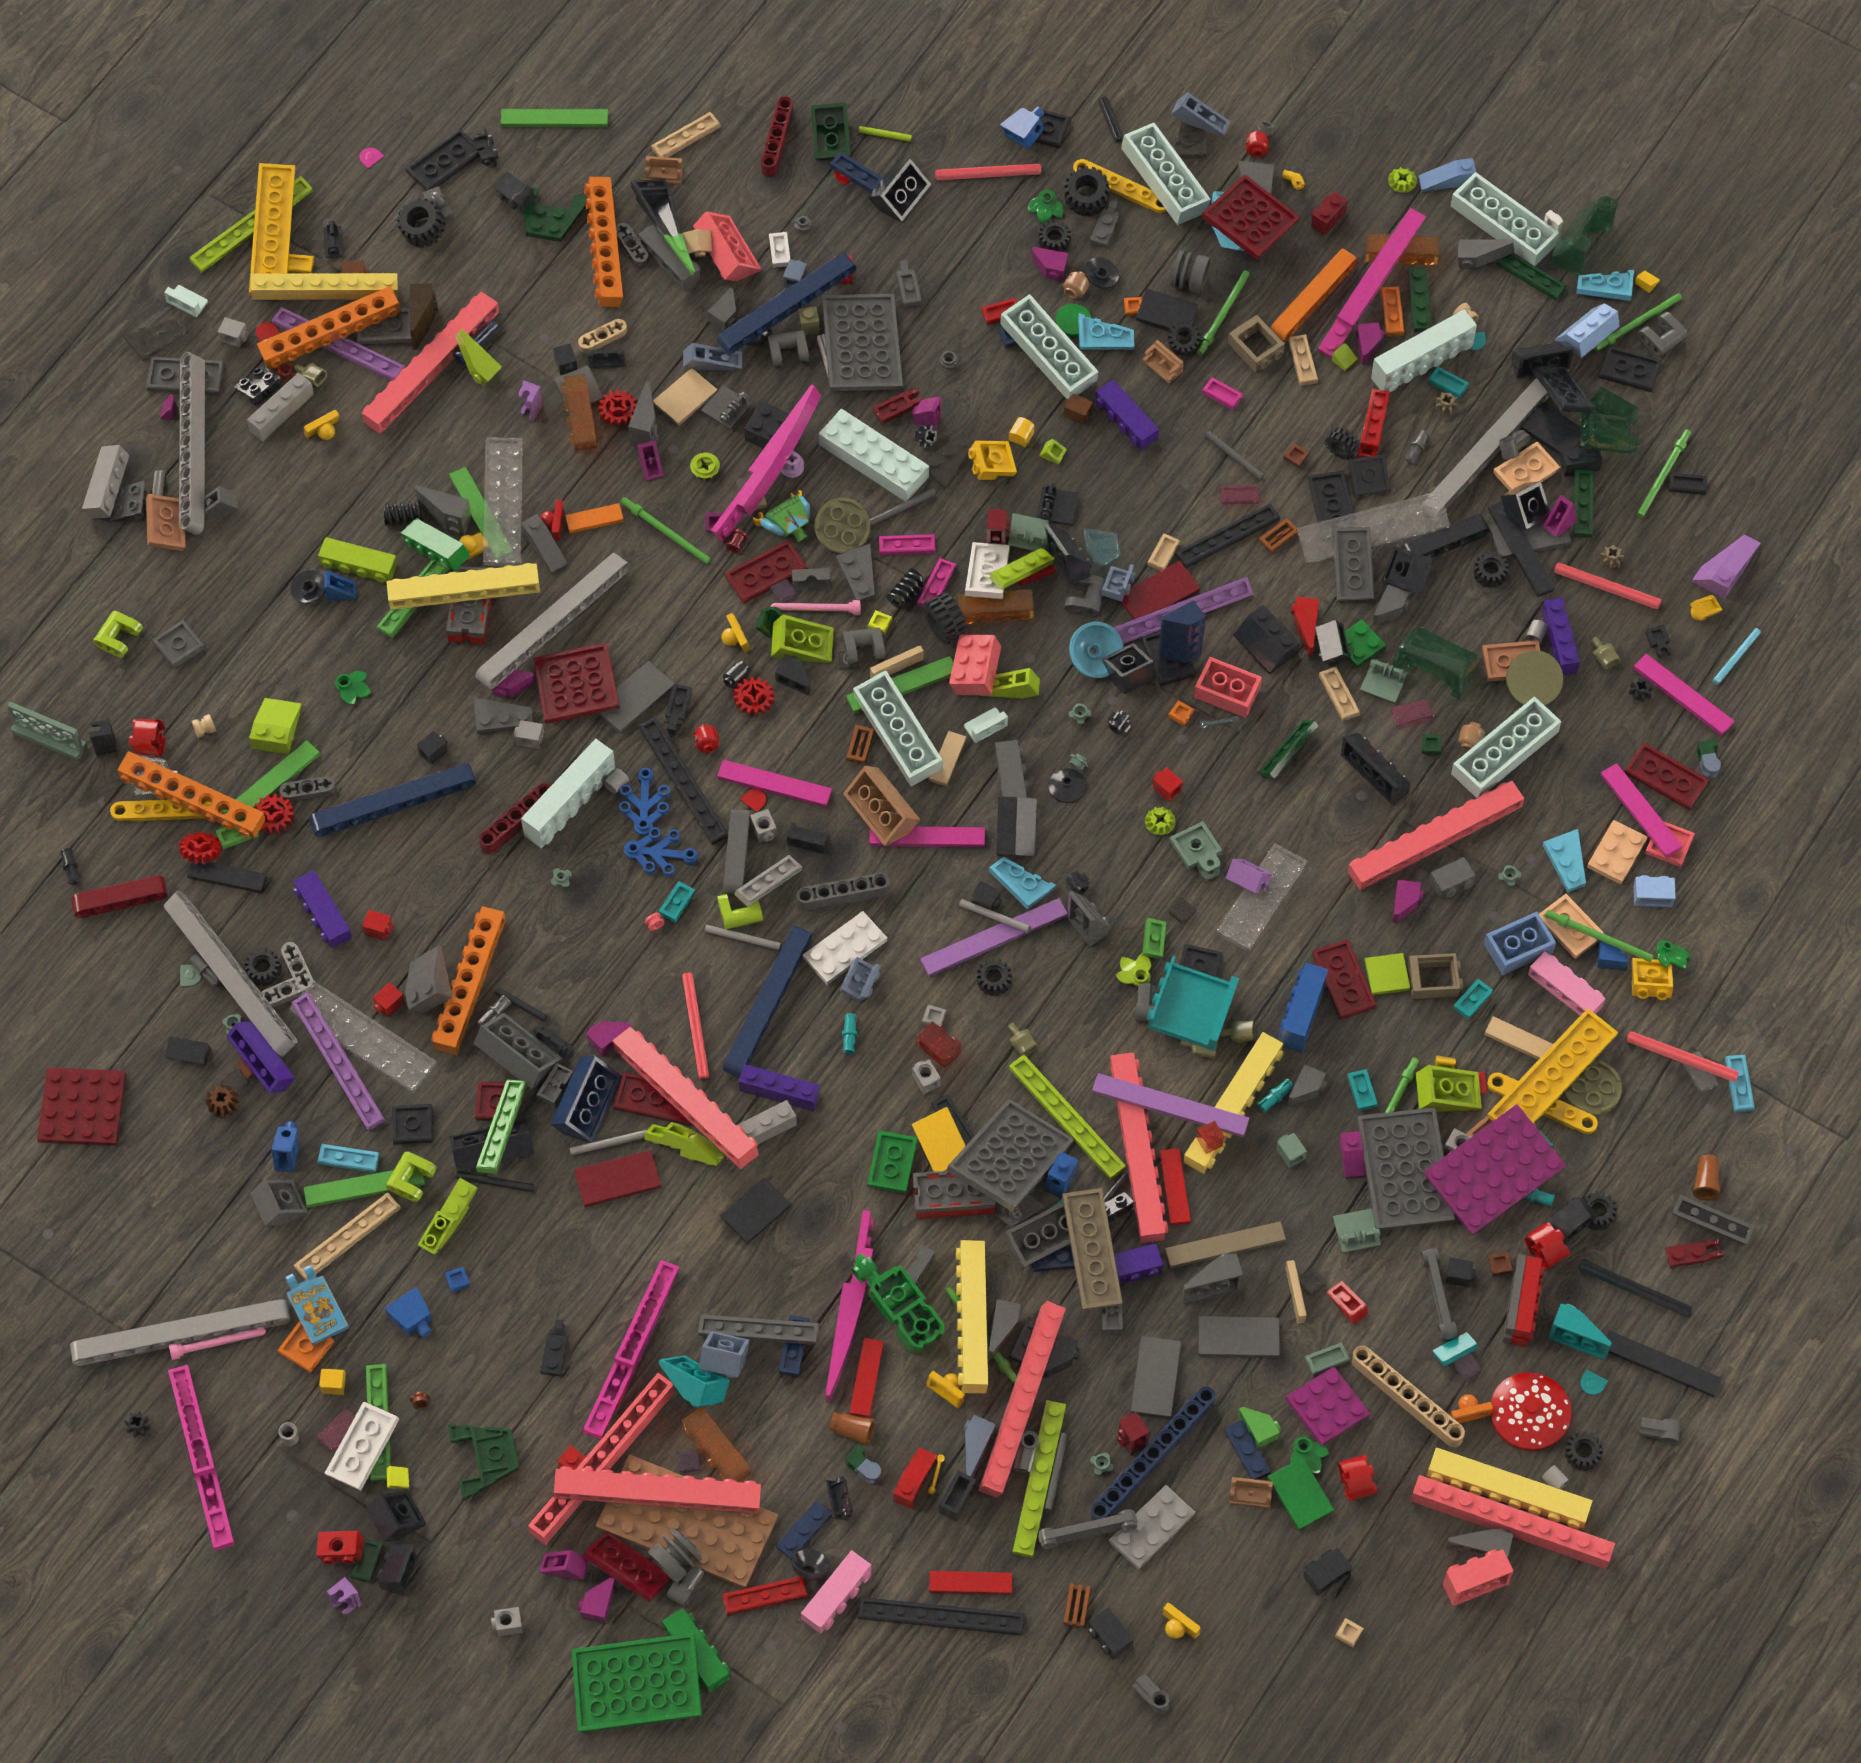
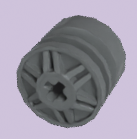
M1180 250L1172 266L1170 286L1175 288L1180 280L1179 289H1183L1187 282L1189 283V292L1201 294L1209 272L1210 257L1198 255L1194 262L1192 261V252H1189L1185 259V251Z
M672 1527L669 1533L674 1539L671 1540L668 1536L664 1535L663 1539L667 1546L664 1548L656 1543L647 1553L672 1580L678 1583L687 1574L682 1565L686 1563L694 1568L695 1565L689 1558L692 1556L697 1562H700L703 1558L696 1546L683 1533L678 1532Z

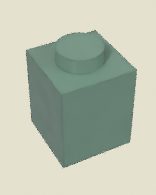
M1295 1133L1289 1136L1286 1134L1278 1140L1276 1150L1288 1168L1306 1159L1307 1151Z

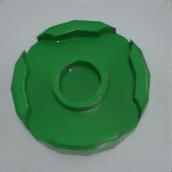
M1067 304L1057 311L1055 323L1067 337H1079V313L1091 318L1089 311L1082 305Z

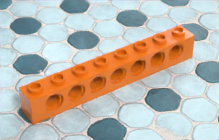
M589 177L588 184L584 186V193L588 196L586 199V209H589L587 223L591 226L589 229V239H592L590 253L594 256L592 259V269H595L593 283L597 286L595 289V299H598L599 307H620L623 292L611 177Z
M391 286L259 342L257 346L267 368H276L287 361L295 360L303 354L311 353L319 347L327 346L333 341L343 339L349 334L362 331L365 327L378 324L386 318L394 317L402 311Z
M130 751L127 752L117 770L123 782L136 784L139 789L146 792L149 790L160 799H169L172 804L178 807L182 805L193 814L197 815L199 813L204 815L207 820L211 822L217 821L228 830L234 829L243 837L248 838L250 836L255 839L266 820L264 812ZM144 771L142 775H136L137 772ZM155 779H161L159 783H152ZM174 786L178 787L177 790H175V791H170V788H171V787H174ZM189 794L195 795L191 799L186 798ZM206 802H212L210 806H203ZM224 809L229 810L226 814H220ZM240 817L246 818L243 822L237 821Z
M482 906L480 913H476L475 927L470 930L468 936L469 944L463 949L462 963H458L456 969L457 977L455 980H452L450 985L453 998L444 1002V1013L439 1015L437 1031L434 1030L431 1042H433L435 1050L453 1055L458 1054L506 921L505 914L502 911ZM484 928H490L488 931H482ZM477 945H484L482 948H476ZM473 961L478 962L476 965H470ZM466 978H471V979H472V980L469 981V982H465V981H464ZM460 995H465V996H466V997L463 998V999H458V998H457V997L460 996ZM454 1012H459V1013H460V1014L457 1015V1016H452V1015H451V1014L454 1013ZM448 1029H453V1030H454V1031L451 1032V1033H446V1032H445V1031L448 1030Z

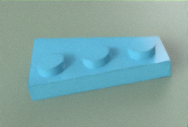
M1628 270L1627 273L1621 274L1618 271L1612 272L1611 275H1602L1600 273L1579 275L1576 294L1631 301L1634 270Z
M1578 829L1544 841L1543 847L1567 892L1569 893L1584 887L1586 880Z
M1005 857L989 867V872L1027 910L1056 889L1054 883H1047L1039 875H1032L1025 871L1024 867Z

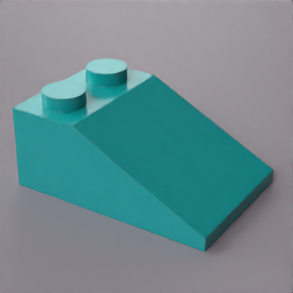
M1560 1304L1548 1339L1606 1360L1612 1342L1576 1307L1570 1304Z
M685 1355L659 1360V1365L684 1399L691 1402L692 1406L701 1408L705 1405H714L724 1401L730 1381L726 1377L716 1372L708 1373L703 1369H699V1363Z

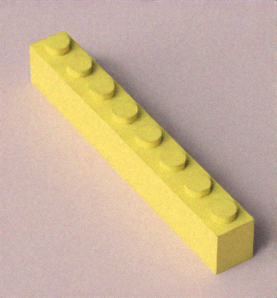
M397 273L251 274L252 300H359L391 286L398 299Z
M531 563L387 581L390 610L540 592L537 564Z
M1262 1032L1215 1108L1245 1116L1244 1110L1246 1107L1250 1108L1255 1100L1254 1094L1256 1091H1261L1265 1083L1263 1080L1266 1076L1269 1077L1274 1070L1273 1064L1275 1061L1279 1062L1284 1054V1051H1282L1283 1043ZM1203 1126L1185 1153L1184 1163L1204 1174L1207 1169L1213 1167L1216 1161L1215 1156L1217 1153H1222L1226 1145L1224 1143L1227 1137L1231 1138L1232 1134Z
M961 1240L960 1247L956 1248V1260H959V1265L956 1266V1277L960 1278V1283H957L956 1295H960V1301H957V1313H960V1319H957V1331H961V1337H958L957 1348L961 1349V1355H958V1367H961L962 1373L958 1374V1385H962V1393H986L988 1387L985 1241Z
M1439 1448L1435 1449L1427 1476L1435 1481L1449 1483L1450 1486L1469 1490L1470 1493L1478 1496H1487L1490 1500L1496 1502H1505L1510 1507L1528 1510L1530 1514L1536 1516H1546L1553 1522H1563L1574 1529L1584 1528L1593 1501Z

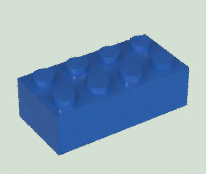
M1305 963L1304 969H1299L1297 983L1292 989L1291 1000L1287 1004L1285 1017L1282 1019L1279 1027L1278 1038L1281 1039L1280 1042L1283 1043V1047L1303 1052L1326 985L1328 969Z

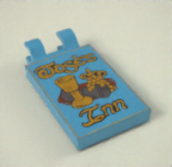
M309 1265L304 1268L308 1280L298 1284L293 1274L286 1277L291 1289L286 1294L312 1346L349 1329V1325L323 1275L317 1278L312 1266Z

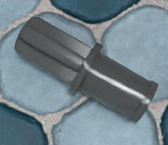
M1420 430L1415 441L1410 444V449L1405 456L1407 463H1415L1419 454L1424 451V445L1430 437L1426 431Z
M198 953L189 959V963L199 971V975L201 977L204 976L212 986H218L221 983L213 970Z
M502 995L493 1006L488 1008V1012L478 1021V1025L481 1027L501 1015L511 1005L510 1000Z

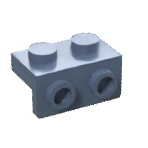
M1130 564L1128 571L1111 566L1101 595L1123 601L1124 595L1129 594L1131 588L1129 583H1133L1136 573L1133 572L1134 565Z
M859 957L854 958L840 992L857 1002L868 999L873 991L871 988L873 983L880 976L878 971L881 966L879 964L872 966Z

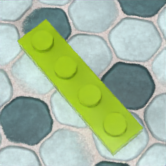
M1041 547L992 572L989 579L998 587L1004 589L1053 564L1055 558Z

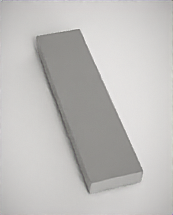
M788 855L737 889L735 896L749 907L802 870V866Z

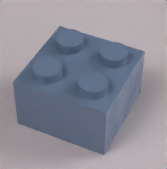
M710 1331L702 1346L699 1369H703L708 1373H721L726 1377H738L746 1362L750 1340Z

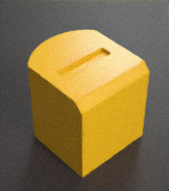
M1019 417L1009 432V441L1026 447L1034 434V424L1028 419Z
M321 1369L319 1384L321 1392L323 1394L344 1395L345 1370Z

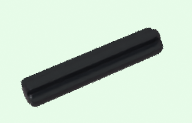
M1106 96L1099 98L1100 108L1114 142L1122 141L1123 135Z

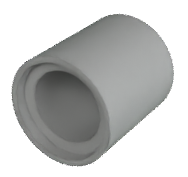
M1533 620L1525 636L1526 640H1538L1539 644H1541L1548 628L1547 624L1540 620Z
M617 768L604 781V785L610 792L616 794L620 787L629 781V778L622 770Z
M290 1422L280 1426L279 1436L281 1442L288 1447L296 1445L299 1441L296 1426ZM287 1432L294 1433L291 1437H284Z
M1555 1465L1542 1476V1479L1549 1486L1560 1490L1569 1482V1479Z

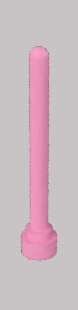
M853 600L849 604L773 603L771 607H778L781 611H848L853 615L861 614L860 600Z
M261 1327L183 1346L181 1344L177 1345V1343L169 1344L171 1358L176 1360L180 1359V1356H184V1353L262 1336L266 1333V1330Z

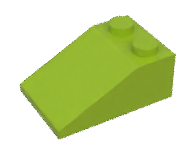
M783 614L773 623L771 657L783 659L786 654L790 657H797L801 662L830 663L832 662L834 628Z
M264 698L253 722L249 737L252 749L289 755L302 704Z
M1427 1065L1416 1073L1419 1109L1435 1107L1436 1112L1482 1109L1478 1072Z

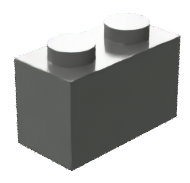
M1465 857L1431 872L1429 882L1440 899L1444 897L1449 898L1455 895L1457 891L1467 890L1472 887L1476 875Z

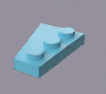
M1078 314L1079 350H1134V330L1116 324L1104 323L1100 319H1091L1083 314Z

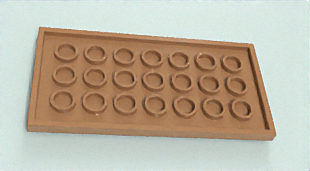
M630 1454L621 1473L623 1471H630L634 1475L652 1473L654 1476L662 1477L664 1474L674 1475L675 1478L684 1477ZM606 1502L597 1521L596 1529L603 1532L608 1531L618 1538L650 1550L656 1543L665 1548L667 1544L663 1536L666 1535L673 1540V1536L669 1533V1530L673 1527L678 1532L683 1533L696 1546L703 1558L700 1562H697L691 1556L689 1559L695 1566L699 1567L704 1573L746 1589L779 1518V1514L759 1507L758 1513Z

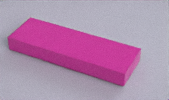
M935 534L879 536L880 556L935 554Z
M939 558L917 602L918 606L924 608V602L945 592L957 568V564Z

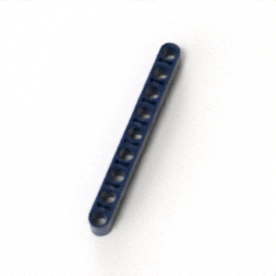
M846 253L839 254L723 331L717 337V342L728 354H733L798 311L799 308L804 307L855 272L857 266Z
M462 764L310 815L309 821L316 837L326 836L469 789L476 784V779L469 764Z
M793 926L725 1060L723 1071L740 1078L744 1064H750L803 958V954L811 942L812 932L797 926Z
M1204 1386L1200 1388L1094 1502L1091 1507V1521L1113 1516L1211 1410L1215 1402V1391L1211 1387ZM1209 1396L1211 1400L1204 1401L1201 1397ZM1195 1410L1198 1414L1190 1415L1188 1411ZM1182 1424L1185 1428L1178 1430L1174 1426ZM1168 1438L1171 1440V1443L1164 1444L1161 1440ZM1156 1453L1158 1457L1150 1458L1148 1454ZM1142 1467L1145 1471L1138 1473L1135 1471V1468ZM1128 1481L1132 1485L1130 1487H1124L1121 1483ZM1116 1496L1118 1500L1111 1502L1108 1497ZM1101 1510L1105 1515L1097 1516L1095 1512Z

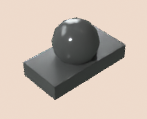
M439 186L422 193L423 198L432 200L438 206L445 220L454 216Z

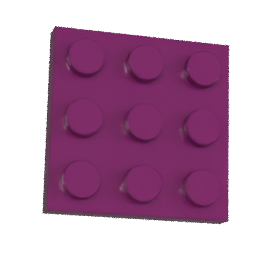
M1335 1367L1330 1368L1285 1397V1401L1320 1446L1325 1445L1370 1415V1412Z

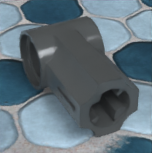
M1518 430L1512 436L1500 439L1499 444L1502 458L1509 460L1518 457V451L1530 441L1529 434L1524 430Z
M1143 983L1138 987L1135 1021L1149 1022L1146 1020L1149 1009L1153 1010L1155 1006L1152 1004L1155 986L1151 983Z
M1642 1417L1639 1436L1660 1439L1665 1444H1678L1681 1422L1675 1419H1664L1661 1421Z
M1026 1431L1022 1435L1013 1465V1470L1023 1474H1030L1036 1446L1039 1442L1038 1435L1035 1432ZM1024 1438L1031 1439L1032 1446H1027L1024 1443Z
M687 1566L685 1569L687 1574L678 1583L674 1582L667 1593V1598L684 1608L689 1604L693 1597L694 1589L704 1575V1572L697 1566L694 1568Z
M1146 1674L1140 1676L1132 1685V1688L1151 1706L1155 1714L1164 1715L1170 1708L1168 1694L1161 1691ZM1161 1699L1164 1700L1166 1703L1162 1706H1158L1155 1704V1702Z

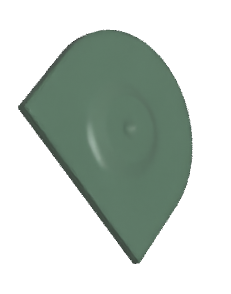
M180 965V987L193 986L201 980L199 971L193 965Z

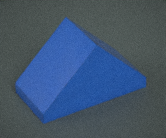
M325 571L327 601L355 600L356 582L330 571Z
M1599 941L1597 967L1625 971L1630 961L1620 949Z

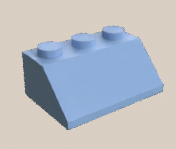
M1605 303L1594 307L1559 335L1555 342L1567 341L1573 346V353L1582 358L1619 327L1618 311Z

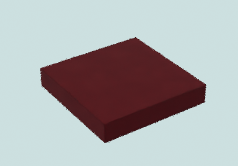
M478 1082L476 1120H493L506 1082Z

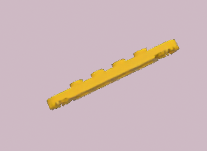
M1080 159L1074 163L1073 170L1075 172L1081 165L1088 166V169L1095 167L1096 171L1101 170L1102 175L1105 174L1107 181H1109L1110 192L1157 213L1167 212L1165 207H1158L1156 205L1159 199L1151 189L1087 160Z
M171 800L120 801L114 803L110 809L112 818L118 822L206 819L204 815L199 813L197 815L193 814L182 805L178 807L172 804ZM206 802L203 806H210L212 802ZM119 808H122V809L124 808V809H125V813H124V814H122V815H117V814H115L116 811H117V809H119Z
M1493 1073L1490 1075L1487 1085L1491 1092L1493 1091V1093L1504 1097L1518 1081L1502 1073ZM1498 1079L1502 1081L1503 1085L1496 1087L1492 1081ZM1559 1099L1543 1114V1116L1587 1135L1594 1133L1598 1125L1595 1116ZM1588 1120L1592 1122L1593 1126L1586 1128L1582 1125V1121Z

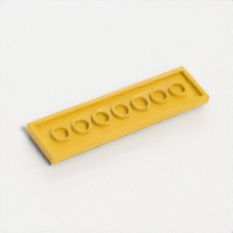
M259 163L249 295H252L251 274L288 273L295 165Z
M1587 1008L1495 1105L1487 1117L1494 1121L1518 1104L1534 1124L1611 1043L1618 1032Z

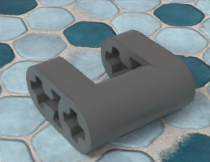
M1665 312L1658 317V323L1666 331L1662 336L1659 337L1648 326L1638 331V337L1641 342L1658 357L1688 337L1685 327L1669 312Z
M803 330L767 336L773 367L782 366L780 350L797 348L800 363L809 361V353Z
M1091 575V577L1073 584L1069 583L1072 588L1087 592L1085 599L1078 597L1066 598L1064 609L1074 614L1093 617L1099 615L1103 597L1101 592L1105 579Z
M880 627L842 632L847 663L857 662L856 647L872 645L875 660L885 659V648Z

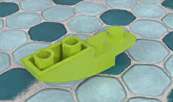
M673 1122L667 1127L652 1124L645 1132V1140L652 1141L655 1144L667 1145L673 1149H681L680 1156L689 1160H697L707 1165L717 1166L724 1158V1153L710 1140L692 1129Z
M459 1178L442 1209L435 1214L418 1246L436 1255L470 1208L468 1205L478 1188Z

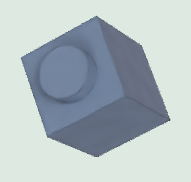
M790 259L783 275V286L790 288L807 276V264L799 260Z

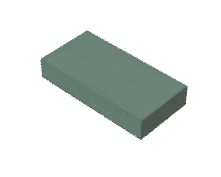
M1342 1342L1309 1354L1304 1358L1312 1376L1325 1372L1332 1367L1336 1368L1350 1362Z

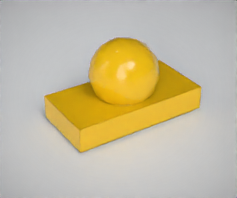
M333 410L305 425L304 434L307 439L315 434H318L323 440H330L334 437L335 428L333 424L339 422L338 412Z
M481 532L473 536H462L459 542L464 544L470 555L468 559L489 550V546Z
M1714 595L1695 600L1690 604L1692 607L1691 616L1697 621H1703L1707 617L1722 611Z
M732 613L727 615L726 617L732 628H727L723 631L721 635L722 642L727 646H735L739 642L745 653L751 651V647L735 615Z
M935 1371L929 1374L927 1386L956 1408H959L963 1404L965 1393L959 1390L961 1385H958V1375L948 1373L942 1377Z
M1167 1603L1163 1608V1615L1169 1619L1165 1626L1167 1635L1177 1639L1186 1632L1196 1639L1200 1634V1626L1173 1605Z

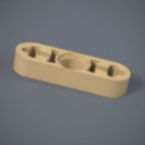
M615 319L582 335L578 340L580 351L583 353H588L591 349L595 351L625 336L627 333L625 321ZM600 333L608 335L605 339H599L597 336Z

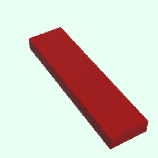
M1372 389L1360 448L1378 451L1390 392Z
M1179 1148L1160 1150L1159 1154L1170 1226L1190 1224Z
M868 1338L863 1340L850 1415L870 1418L884 1341Z
M930 1571L929 1593L1012 1595V1573Z
M800 1577L722 1594L727 1615L808 1597L804 1578Z

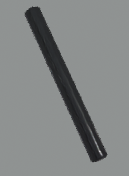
M1585 1259L1579 1265V1270L1685 1317H1688L1692 1311V1307L1688 1304Z

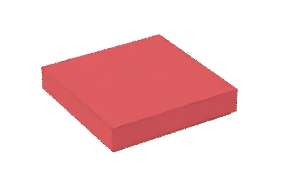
M1664 822L1681 843L1682 850L1665 858L1654 842L1650 840L1645 854L1681 867L1695 833Z

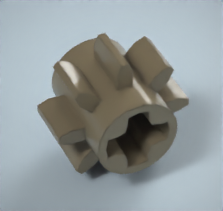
M1442 392L1441 398L1436 397L1435 410H1439L1442 415H1452V410H1457V397H1453L1451 392Z
M1614 545L1609 548L1605 546L1604 551L1600 555V559H1604L1602 565H1606L1609 569L1615 566L1619 568L1620 562L1624 559V555H1620L1622 549H1618Z

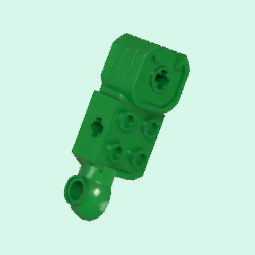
M859 1253L855 1260V1266L851 1270L860 1283L866 1281L870 1286L868 1295L891 1326L897 1325L896 1336L905 1349L911 1354L920 1355L921 1351L931 1346L935 1340L940 1341L944 1332V1323L932 1306L924 1303L926 1300L925 1296L904 1267L895 1266L879 1276L877 1274L879 1272L873 1260ZM916 1327H918V1329L922 1328L923 1332L918 1331Z

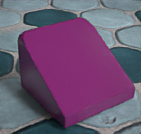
M170 395L163 403L161 419H174L177 407L174 395Z
M706 512L705 531H711L723 513Z

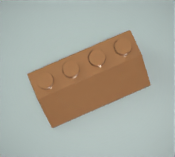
M864 766L843 793L884 846H888L910 834L920 821V818L877 767Z

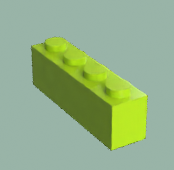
M325 537L318 554L320 565L327 569L333 568L343 573L357 574L359 577L372 578L381 583L392 580L398 565L396 555Z

